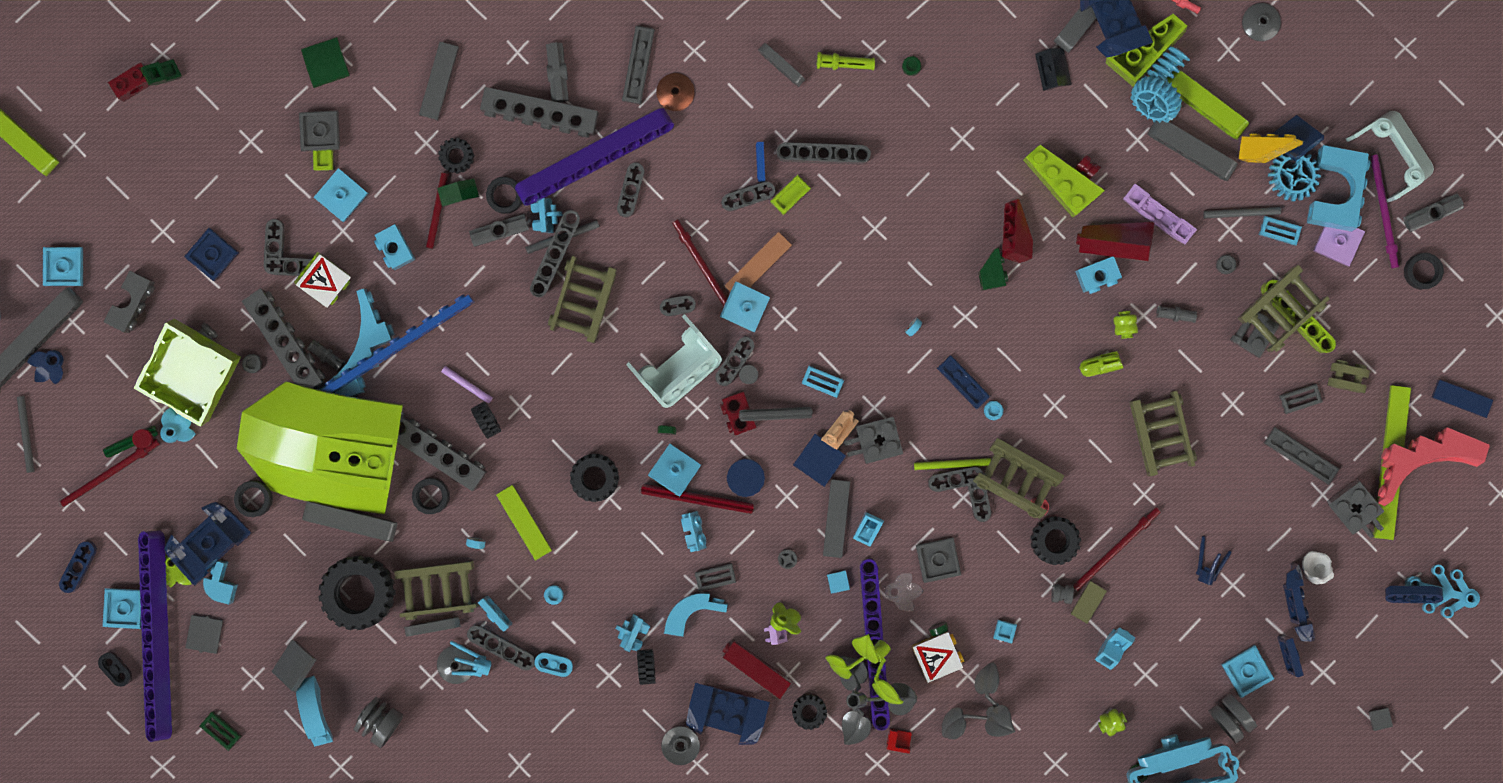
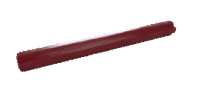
M643 484L641 487V494L749 514H752L754 504L686 491H683L679 497L664 487Z

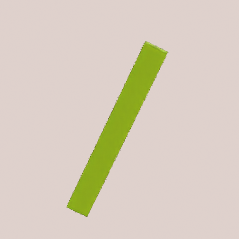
M1390 386L1383 451L1393 444L1404 448L1411 392L1409 387ZM1381 466L1378 492L1385 481L1383 475L1387 468ZM1400 486L1392 502L1386 506L1379 504L1384 512L1376 519L1384 529L1380 531L1374 524L1373 538L1394 540Z

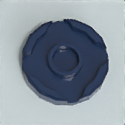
M738 460L728 470V486L738 496H754L764 485V471L753 460Z

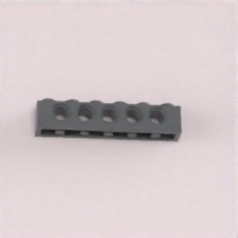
M488 87L484 88L480 110L485 112L484 115L487 117L495 118L496 115L503 116V120L506 121L522 120V124L533 126V123L541 124V128L548 130L555 127L559 128V132L570 134L571 131L578 132V136L589 138V135L594 136L599 115L598 111ZM500 101H506L507 103L506 108L503 110L497 109V104ZM524 105L526 108L525 112L517 114L516 107ZM537 109L544 110V115L541 118L534 116ZM562 113L563 119L560 122L553 121L554 114ZM574 117L582 119L579 126L572 125Z
M260 288L242 300V303L294 383L318 390L324 387L325 381L323 379L326 378L319 368L316 369L314 366L315 360L310 353H306L303 349L305 347L303 341L299 337H295L293 333L295 331L294 327L290 322L286 323L284 320L285 314L279 306L276 307L273 303L275 301L273 295L269 291L266 292ZM269 307L268 313L263 315V309ZM279 322V327L273 331V324ZM288 337L289 343L283 346V340ZM299 353L298 360L293 362V355ZM309 368L308 376L303 377V371Z
M401 412L400 422L405 424V430L402 433H398L397 442L469 490L475 491L487 473L484 470L485 466L476 460L473 463L468 459L469 455L461 450L456 452L452 449L453 445L444 439L441 442L436 438L437 434L429 429L424 431L420 428L421 424L412 418L409 421L403 417L405 413ZM416 432L421 435L419 443H415L412 440V436ZM431 443L437 445L438 449L435 454H431L428 450ZM448 453L454 458L450 465L444 461V457ZM463 464H467L470 468L467 475H463L460 471V467Z

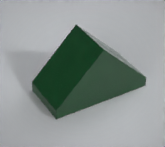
M474 178L437 188L442 207L479 197Z

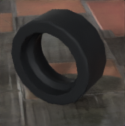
M498 177L488 185L486 200L489 206L496 212L502 214L512 213L522 204L517 192L515 201L505 207L499 206L495 202L493 194L495 189L502 184L510 185L515 190V186L518 183L509 177Z
M1420 253L1410 257L1404 267V277L1407 283L1419 290L1430 289L1436 286L1442 280L1444 274L1441 260L1430 253ZM1420 260L1429 261L1434 267V277L1428 282H1419L1413 275V267Z
M437 478L421 480L412 491L414 506L424 514L441 512L446 508L450 498L448 487ZM427 485L437 486L442 493L441 502L433 508L424 506L420 500V492Z
M261 481L245 482L237 488L234 494L236 509L247 517H257L265 514L270 509L273 501L272 492ZM252 487L261 490L265 498L262 507L257 510H249L242 501L244 492Z

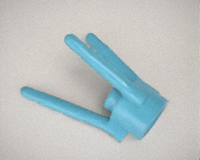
M450 641L451 645L478 658L473 662L456 657L455 661L473 666L472 670L475 671H452V675L481 677L482 674L488 675L491 661L486 660V656L479 655L454 641Z

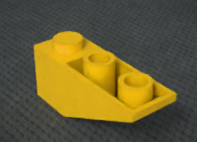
M1249 134V137L1242 136L1239 160L1247 163H1266L1302 145L1303 141L1296 139L1295 135L1289 134L1284 135V138L1275 134H1267V137H1261L1260 134Z

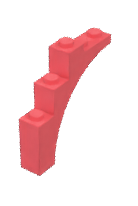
M1447 427L1437 433L1434 441L1420 435L1410 442L1408 449L1396 444L1385 448L1381 459H1383L1381 466L1387 469L1383 475V479H1385L1384 485L1380 487L1378 492L1380 497L1378 503L1386 506L1392 502L1403 480L1420 466L1433 462L1453 461L1478 467L1485 462L1490 445Z

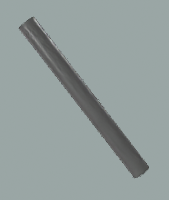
M1281 207L1203 211V217L1205 219L1280 215Z
M595 220L577 227L572 237L599 228L598 221ZM567 232L558 234V238L561 241L567 240L569 237ZM553 237L525 247L527 253L530 254L548 247Z
M25 396L17 397L26 472L31 473L35 471Z

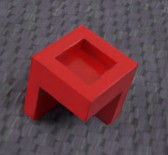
M889 728L886 749L910 754L909 747L912 733Z

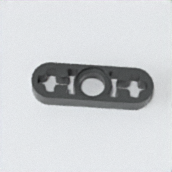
M766 43L758 49L765 59L797 87H800L805 81V78Z
M639 163L630 164L625 175L617 205L619 215L624 218L631 217L634 214L645 174L643 166ZM635 167H639L638 170L641 172V174L636 175L635 179L639 181V184L628 181V178L632 180L633 173L630 171L631 169L634 170ZM628 185L636 187V193L632 196L627 195L625 192ZM623 196L627 199H634L633 203L629 201L628 207L631 208V211H627L626 214H623V210L620 209L621 206L626 204V200H622Z
M763 182L726 194L722 198V207L726 211L732 212L769 200L775 194V187L770 182ZM764 186L772 189L769 192V196L763 193L759 195L761 199L757 200L755 188H758V192L762 191ZM747 191L752 192L754 195V199L751 202L743 200V194ZM740 194L742 205H739V201L733 203L732 208L729 205H725L727 198L735 200L737 199L736 195Z
M741 338L716 373V381L719 385H729L754 349V342L751 338ZM742 341H749V346L751 347V349H745V351L743 352V354L746 355L745 358H743L740 354L735 353L736 349H738L739 352L742 349ZM732 356L740 358L741 363L738 367L730 365L729 360ZM727 365L731 370H735V373L732 374L730 372L727 376L729 381L722 383L720 382L719 374H724L727 369H724V366Z
M459 617L410 625L404 627L405 635L408 637L461 627Z

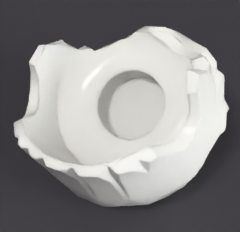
M1308 552L1302 561L1305 577L1316 585L1324 584L1333 579L1334 573L1330 557L1325 553Z

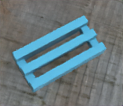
M1264 216L1259 235L1296 246L1302 227ZM1270 222L1294 229L1296 233L1269 226L1267 223ZM1267 229L1294 237V240L1265 232V230Z
M808 366L801 384L837 398L844 380ZM812 371L839 382L837 386L812 376L810 372ZM809 378L819 383H822L826 386L836 389V391L834 393L832 391L819 387L815 384L807 382V379Z

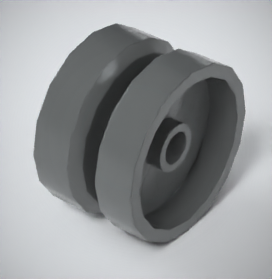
M1228 694L1222 699V704L1227 712L1219 705L1213 706L1208 711L1223 731L1237 744L1244 738V733L1239 725L1249 733L1258 726L1247 709L1231 694Z

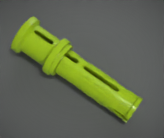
M818 52L816 69L825 67L836 70L839 67L874 70L875 58L839 56L837 53L831 55Z

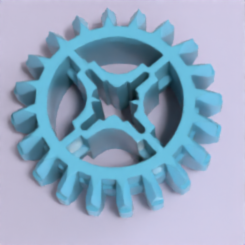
M1153 75L1149 77L1144 76L1137 81L1132 89V96L1130 98L1133 101L1132 105L1137 107L1136 111L1141 112V116L1144 115L1147 117V120L1152 119L1153 122L1157 120L1159 123L1162 120L1166 123L1173 120L1181 110L1183 100L1180 98L1181 94L1176 92L1177 88L1171 86L1172 83H1168L1166 79L1162 80L1159 76L1154 77Z
M1286 154L1278 156L1279 160L1276 158L1273 160L1275 165L1269 166V169L1274 172L1268 173V177H1273L1269 184H1275L1272 191L1278 189V197L1284 193V200H1288L1290 197L1292 202L1296 201L1297 198L1301 201L1304 199V196L1308 198L1311 196L1310 192L1316 191L1314 186H1318L1319 182L1315 179L1320 178L1321 175L1315 172L1320 170V167L1314 168L1313 166L1317 161H1310L1312 155L1309 154L1306 157L1303 155L1291 169L1282 168L1285 162L1293 160ZM1303 165H1304L1305 168L1307 169L1308 175H1306V174L1303 173V171H1302V166H1303ZM1295 172V176H1297L1298 178L1293 179V175H1291V173ZM1280 174L1285 177L1287 181L1286 186L1282 183ZM1297 182L1307 183L1302 190H1293Z

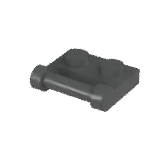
M1258 312L1257 318L1274 335L1279 324ZM1249 322L1241 324L1237 333L1231 337L1230 341L1260 358L1269 341L1254 327L1248 339L1244 342L1242 338L1250 324Z

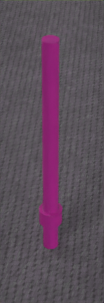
M1378 154L1370 156L1387 242V246H1385L1386 253L1389 254L1391 269L1398 268V247L1394 242Z

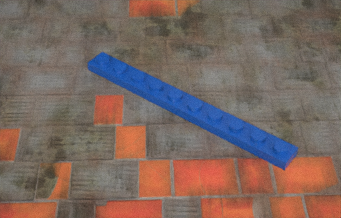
M463 294L454 300L455 304L450 307L448 305L438 310L439 314L435 317L431 315L422 321L423 324L418 328L416 326L411 327L406 331L407 335L400 338L398 336L389 342L391 345L387 348L381 347L373 352L374 356L370 359H367V357L357 362L358 366L352 370L348 368L341 373L342 377L337 380L333 378L324 384L325 388L321 389V391L337 392L475 303L470 295L465 296Z

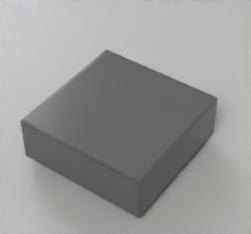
M1388 707L1368 711L1373 731L1393 727Z

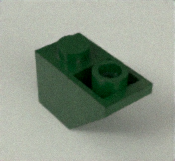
M999 248L991 252L978 272L981 291L1005 287L1006 282H1008L1007 271H1003L1002 263H1005V260L1002 257V252H999Z

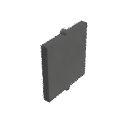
M191 615L185 648L198 650L200 653L209 652L217 654L223 620L212 619L209 616Z

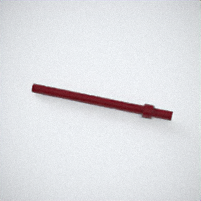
M679 220L674 221L672 225L679 234L678 238L682 244L686 245L724 307L727 301L726 295L691 241L692 237L689 232L685 231Z
M155 438L149 447L135 449L134 453L60 500L61 505L65 507L137 459H142L149 455L148 452L160 445L159 440Z
M1155 507L1146 517L1143 516L1138 520V524L1073 584L1074 589L1078 591L1133 538L1143 529L1146 530L1151 525L1150 522L1161 513L1159 509Z

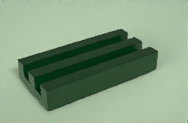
M214 711L199 726L228 751L242 736ZM211 718H213L214 720H216V721H217L220 725H222L227 731H229L235 738H233L232 736H230V735H229L226 731H224L219 725H217L213 720H211ZM209 723L213 728H215L219 733H221L226 739H228V740L230 741V744H228L226 741H224V740H223L220 736H218L213 730H211L206 724Z

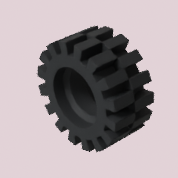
M450 138V140L444 141V144L440 146V151H438L440 164L451 173L460 174L459 172H466L465 170L469 169L470 165L474 162L472 147L460 138ZM455 148L461 149L464 154L462 161L459 163H453L449 159V153Z
M485 401L471 408L479 428L487 439L501 432L494 414Z
M653 649L637 650L640 685L655 684Z
M804 694L794 702L792 715L799 727L805 730H813L814 728H819L821 724L823 725L827 717V709L824 701L819 696ZM813 705L816 707L817 714L813 719H806L802 715L804 706Z

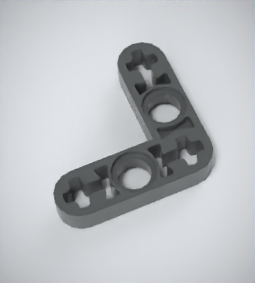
M271 219L267 222L265 228L264 269L268 274L299 276L302 269L301 262H303V266H307L311 259L283 258L285 227L281 221ZM274 223L280 226V229L276 230V236H280L279 240L275 238L270 239V235L274 236V231L270 229L271 226H274ZM272 242L279 244L277 252L273 253L270 251L269 245ZM274 261L275 264L282 265V261H284V272H281L282 268H274V271L269 268V264H272ZM290 262L297 264L295 272L291 273L288 271L287 266Z
M970 467L935 474L929 478L928 486L935 492L967 486L974 518L980 522H985L990 518L991 509L987 490L978 487L977 483L973 482V478L967 479L968 483L964 484L965 478L962 472L966 471V475H971L972 471L975 470L976 473L983 474L980 468ZM953 474H959L961 477V482L958 485H953L950 481ZM947 475L949 487H946V483L940 484L938 489H936V486H932V482L935 481L934 478H938L941 481L945 480L943 476ZM976 489H981L984 493L983 498L980 500H976L973 497V492ZM986 501V505H982V508L987 511V514L982 519L981 516H977V512H980L979 505L975 507L974 503Z

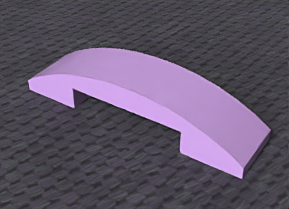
M1136 184L1133 185L1123 198L1126 203L1150 222H1155L1154 225L1184 245L1197 230L1184 219H1180L1150 197L1149 193Z

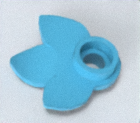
M172 408L167 409L162 415L161 422L163 427L160 431V436L163 441L167 443H173L177 440L187 442L196 435L189 428L192 422L176 414ZM168 430L174 431L172 436L166 434Z

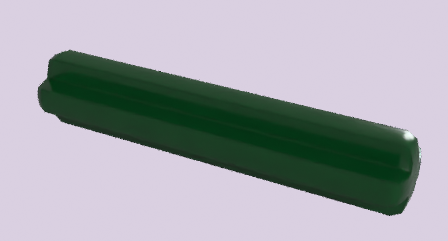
M155 426L146 428V430L152 433L153 437L158 435ZM133 435L104 448V455L110 458L135 446L132 441Z

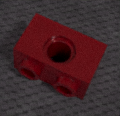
M140 62L108 82L119 100L125 102L149 87L140 69L146 65Z

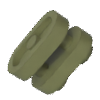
M1336 360V363H1332L1330 371L1336 372L1335 378L1328 379L1327 386L1357 393H1366L1367 386L1361 383L1362 378H1369L1370 370H1367V366L1355 364V367L1349 366L1348 362ZM1343 375L1355 376L1354 382L1343 380Z

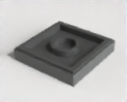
M338 111L299 113L300 147L302 152L340 150Z
M953 537L916 545L923 583L961 575Z
M291 640L271 672L291 691L296 692L317 659L297 641Z

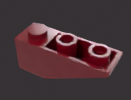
M1015 199L1006 203L1004 208L1002 257L1022 263L1032 259L1033 239L1020 199Z

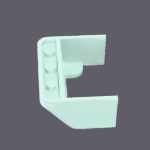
M1397 111L1385 113L1346 138L1347 142L1372 129L1378 137L1384 138L1389 136L1409 166V169L1404 174L1407 186L1387 198V203L1397 200L1420 185L1434 171L1432 162L1401 114Z
M685 314L682 317L690 326L682 335V341L685 345L659 368L655 369L652 365H646L637 371L629 362L626 364L645 388L665 408L673 406L714 371L722 361L718 352Z

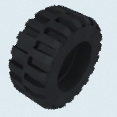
M357 555L341 559L334 565H331L327 573L321 578L323 581L322 584H319L318 589L320 590L318 598L323 605L321 609L328 614L327 618L330 621L336 622L335 625L338 627L343 626L347 630L369 628L382 621L390 612L389 610L394 604L393 597L396 595V590L393 588L395 584L394 579H391L389 570L385 569L380 561H375L374 558ZM351 575L365 576L374 587L375 596L372 604L361 611L349 609L341 600V584Z

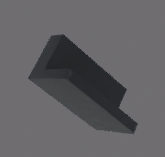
M1052 48L1035 54L1043 91L1072 84L1064 49Z

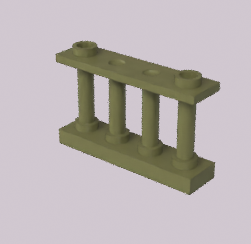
M572 256L571 260H567L565 281L555 313L550 315L548 325L552 331H555L556 326L585 334L584 336L587 337L586 341L595 344L617 270L609 267L608 271L602 272L576 264L577 258ZM573 271L602 279L601 281L604 282L603 288L595 290L570 282ZM567 290L595 297L598 300L597 308L593 307L592 309L566 301ZM562 308L590 316L593 319L591 326L585 327L559 319Z
M1299 265L1293 266L1238 317L1242 324L1252 323L1271 343L1266 349L1268 352L1279 351L1285 345L1283 342L1316 311L1321 312L1327 307L1326 302L1330 299L1328 296L1319 299L1300 279L1301 276L1299 274L1303 269ZM1290 282L1295 284L1314 304L1307 312L1286 292L1287 289L1285 287ZM1275 296L1281 297L1299 316V319L1292 326L1272 305L1273 302L1271 300ZM1261 309L1267 310L1285 330L1278 339L1257 318V313Z
M1177 391L1170 392L1171 398L1148 404L1141 403L1140 400L1129 402L1147 476L1158 475L1157 470H1160L1161 467L1186 461L1188 466H1196L1197 456L1195 450L1191 449L1181 408L1183 399ZM1174 406L1176 417L1151 423L1145 422L1143 414H1146L1147 411ZM1178 424L1179 436L1154 442L1149 439L1148 433H1150V430ZM1183 443L1185 454L1161 460L1154 459L1153 451L1155 449Z
M997 438L989 449L993 452L994 456L984 475L979 473L973 482L977 483V486L981 489L989 490L1023 509L1029 516L1041 519L1047 512L1041 506L1051 486L1057 487L1062 482L1064 475ZM1004 458L1010 461L1011 465L1001 484L990 478L1000 459ZM1020 467L1028 474L1018 493H1015L1008 489V486L1017 468ZM1034 477H1038L1043 480L1044 484L1035 503L1024 497Z
M469 561L394 571L395 579L401 578L404 586L407 612L400 613V617H405L406 620L417 619V615L457 610H463V613L474 612V608L479 607V604H471L468 579L469 570L474 569V562ZM458 571V575L461 577L464 605L452 606L449 576H451L450 572ZM439 574V577H441L445 607L433 608L430 578H432L431 575ZM420 576V580L423 583L426 609L414 611L411 581L412 577Z

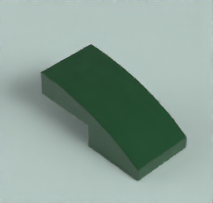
M174 59L162 63L155 62L140 68L149 86L171 82L182 77Z

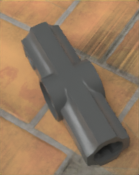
M557 42L546 44L548 59L547 76L551 87V99L553 102L558 103L569 101L567 89L568 72L564 61L563 44Z
M1456 193L1403 217L1404 224L1409 232H1413L1464 209V203ZM1431 208L1437 211L1435 218L1430 214Z
M525 214L503 221H496L490 225L471 230L469 233L473 246L477 247L528 231L529 226ZM497 226L504 227L502 235L497 236L495 234Z

